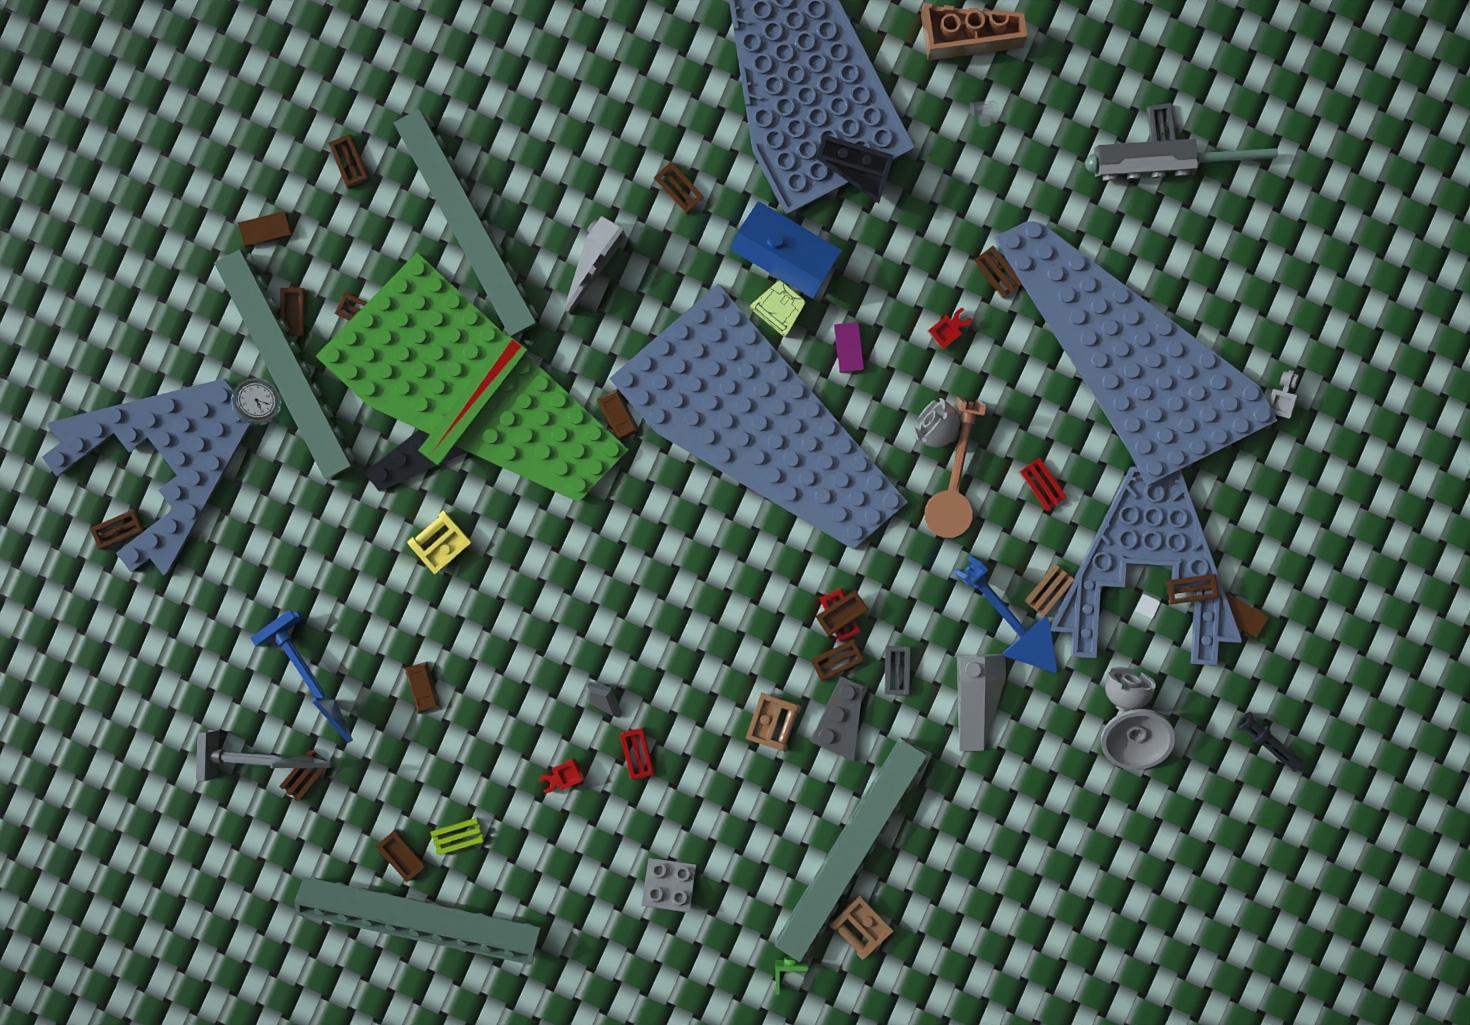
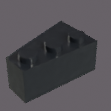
M823 134L816 160L879 204L894 155Z

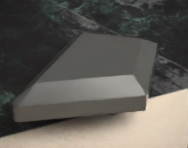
M589 682L587 685L588 703L614 717L620 718L622 712L613 689L605 683L596 684Z

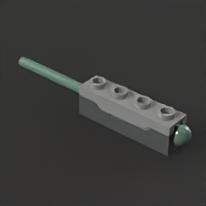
M1196 139L1098 145L1094 148V154L1088 156L1085 161V167L1089 172L1095 173V177H1103V181L1117 180V176L1127 175V179L1142 178V174H1151V178L1165 177L1166 173L1175 172V176L1190 175V171L1197 169V163L1271 159L1277 158L1278 150L1275 148L1197 153Z

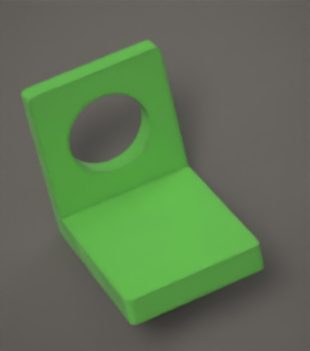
M791 956L785 957L784 960H775L776 995H780V971H809L808 960H801L799 962Z

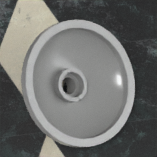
M1146 709L1130 710L1117 715L1108 722L1101 735V746L1106 758L1121 768L1131 770L1146 769L1159 764L1168 757L1175 744V733L1169 720L1160 713Z

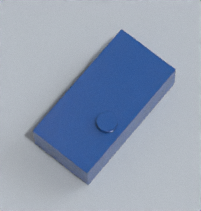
M759 201L738 230L730 247L731 251L811 298L815 297L842 251Z

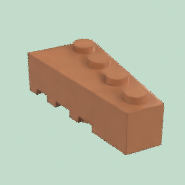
M923 3L921 19L927 59L929 61L1023 48L1027 39L1024 13L998 10L987 12L978 11L979 8H969L967 10L957 9L954 6L948 5L937 7L932 6V4Z

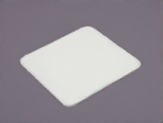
M1143 594L1136 612L1152 619L1160 601Z

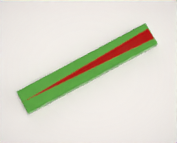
M507 335L418 451L439 466L526 354L527 349Z

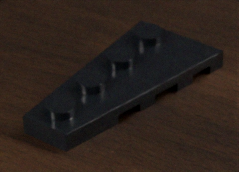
M417 430L364 472L379 492L438 466L418 451L430 434ZM454 446L440 464L463 455L467 451Z

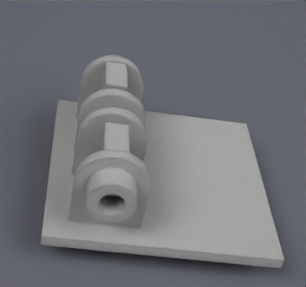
M648 858L641 906L689 913L696 865Z

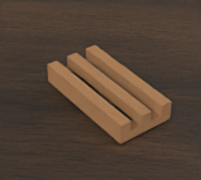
M1054 564L1025 599V602L1044 617L1075 579L1058 565ZM1057 572L1059 574L1039 600L1034 603L1033 599ZM1063 578L1066 579L1043 609H1041L1040 606Z

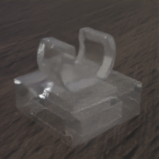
M995 101L970 103V113L974 116L978 115V125L981 127L991 126L990 114H998V103Z

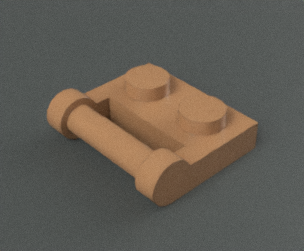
M761 692L746 739L787 752L789 746L787 742L796 715L800 713L802 706ZM781 708L787 709L788 712L778 740L771 739Z
M860 895L828 924L849 942L862 960L893 932V929ZM847 918L869 940L867 944L864 945L844 925L843 922Z

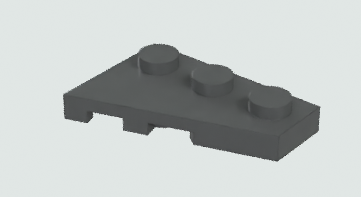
M840 675L810 739V742L853 762L862 699V685Z

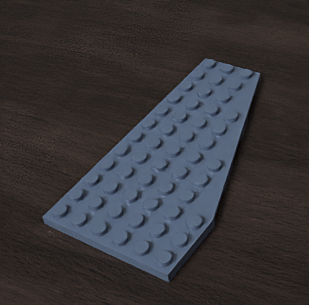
M729 0L752 151L785 216L849 183L816 160L823 134L894 155L893 160L914 150L915 147L839 0Z
M719 284L712 288L609 378L657 434L851 549L858 546L907 503L906 499Z

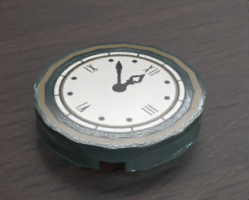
M249 378L238 383L232 392L230 403L232 411L238 419L250 423V425L259 426L271 422L280 410L281 398L274 385L260 378Z

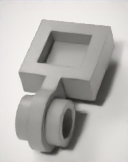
M1295 371L1283 372L1280 385L1284 386L1283 391L1274 388L1269 400V405L1275 415L1289 419L1292 418L1298 398L1297 394L1289 392L1290 388L1295 389L1298 383L1299 375L1295 374Z

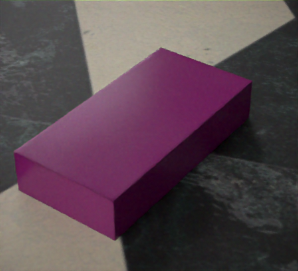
M858 322L834 324L839 373L864 370Z

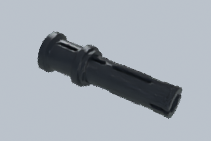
M1252 712L1246 713L1238 721L1237 729L1246 732L1255 744L1263 745L1290 768L1292 772H1297L1303 766V760L1271 734L1270 728L1257 721Z

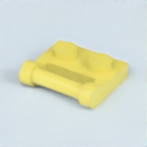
M445 510L439 513V517L416 538L412 537L407 541L409 546L434 574H437L472 543ZM446 525L449 530L428 549L424 550L422 544Z

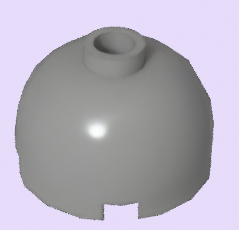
M939 398L940 402L932 401L922 411L917 419L921 422L919 428L914 427L913 430L914 438L928 447H943L950 442H954L959 435L960 416L957 410L942 398Z
M1114 667L1108 672L1105 684V691L1109 700L1116 705L1117 709L1124 712L1141 709L1146 706L1154 694L1156 686L1154 680L1142 672L1140 676L1131 674L1134 669Z

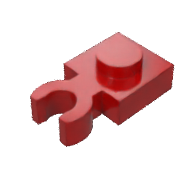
M963 308L958 309L954 313L952 320L946 315L927 331L942 350L962 334L958 329L959 327H966L972 322V318L964 322L959 319L960 313L964 311Z
M575 757L551 768L554 775L547 773L539 778L540 782L543 780L550 781L551 786L544 790L545 793L555 790L558 784L562 791L585 780Z

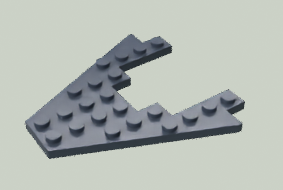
M223 378L52 421L47 424L60 443L42 456V458L56 476L64 474L114 434L128 452H132L149 439L176 473V477L158 490L173 510L116 553L130 572H134L151 559L163 576L170 573L254 421L246 419L236 410L233 401L235 389L227 379ZM236 393V399H235V400H236V404H237V407L239 408V410H240L244 415H246L247 417L255 419L254 417L248 416L247 414H245V413L240 409V407H239V405H238V401H237L238 393Z
M1130 467L1074 578L1075 580L1072 582L1050 625V629L1056 632H1072V657L1097 658L1101 586L1125 587L1126 563L1172 566V579L1214 573L1216 574L1219 598L1194 601L1191 663L1217 665L1219 641L1241 643V637L1182 472L1177 470L1146 485L1138 468ZM1211 580L1176 584L1173 587L1176 589L1211 584ZM1212 589L1195 591V595L1212 593Z

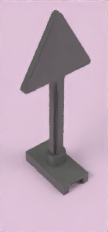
M220 730L197 732L196 781L205 782L218 778L219 764L224 762L269 765L270 768H332V762L304 755L283 758L277 755L226 752L225 749H219Z

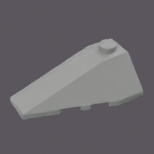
M602 216L599 220L595 219L587 229L589 234L587 235L564 310L569 314L572 313L626 239L624 229Z
M1003 654L957 655L959 751H984L1006 679V662Z

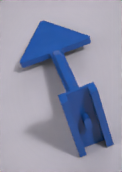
M970 555L967 559L971 565L966 567L963 572L955 568L953 573L967 585L979 588L1018 634L1019 639L1003 652V655L1056 673L1057 666L1049 618L1044 616L1033 627L1026 630L986 582L983 574L988 569L982 562Z
M288 610L250 639L258 647H266L274 640L279 647L282 646L316 697L312 700L313 704L342 737L350 743L353 739L336 700L326 698L322 687L291 641L292 638L287 631L303 619L297 611L293 613L291 610Z

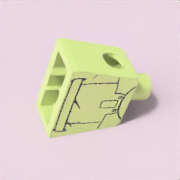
M779 280L754 301L750 309L783 337H786L804 307L805 301L799 296L801 291L791 285L786 286Z

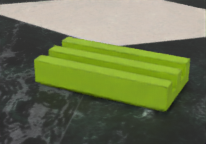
M478 817L430 832L434 839L433 843L436 846L437 855L481 843L485 840ZM475 825V829L439 839L440 834ZM470 835H478V837L452 844L443 848L441 845Z

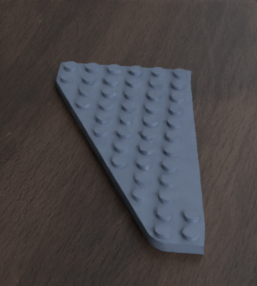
M1035 221L1024 222L994 238L1005 261L1019 278L1126 446L1146 485L1277 421L1259 385L1045 225Z

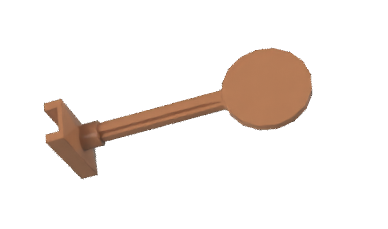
M957 396L955 406L962 411L960 419L962 425L948 490L936 493L925 507V521L928 528L934 534L943 538H954L963 534L969 528L972 521V507L969 500L958 491L972 424L975 423L976 415H985L986 405L980 400H976L975 407H973L974 402L969 401L968 405H966L967 402L962 397Z

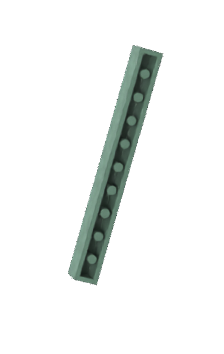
M417 109L395 121V127L509 336L515 338L537 326L538 324L535 319L539 316L532 304L528 306L524 300V297L527 296L521 283L516 285L512 278L516 275L509 262L504 263L501 257L504 252L498 241L493 243L489 235L492 233V230L486 219L481 221L478 215L481 210L475 199H469L466 193L469 187L463 177L458 179L455 173L458 167L451 156L446 157L443 151L446 145L440 135H434L431 128L435 125L429 114L424 115L420 109Z
M239 249L214 262L324 479L330 480L356 467L353 462L356 459L352 450L349 447L346 448L342 441L345 438L342 430L338 425H334L331 419L334 415L327 404L324 405L320 398L323 395L320 387L316 382L313 383L309 376L312 374L310 367L305 361L302 362L298 355L301 352L298 344L286 334V332L290 331L289 326L283 318L280 319L276 312L279 307L274 298L268 296L265 290L268 288L267 283L261 275L258 276L254 268L257 264L252 255Z
M901 737L898 739L775 939L776 948L799 962L803 956L806 958L809 956L814 946L812 944L816 935L818 937L822 935L826 927L824 922L829 915H834L839 906L837 903L841 895L845 896L852 884L850 883L851 878L854 874L858 875L864 866L862 860L866 854L870 855L877 844L875 839L878 834H883L889 825L887 820L891 813L895 814L902 804L900 799L904 792L908 793L913 787L915 781L912 779L917 771L920 773L927 763L925 759L927 755L924 751Z
M317 877L303 878L294 901L295 914L528 965L533 963L539 940L540 928L529 923L511 922L506 918L488 917L483 913L465 912L460 908L451 909L442 907L437 903L428 904L413 898H401L390 893L373 892L367 888L350 887L340 882H327Z

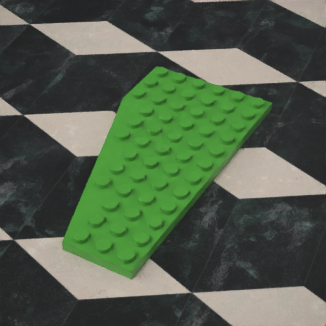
M416 252L316 357L369 407L431 434L503 342L506 335ZM527 354L522 357L454 445L578 503L628 452V449Z

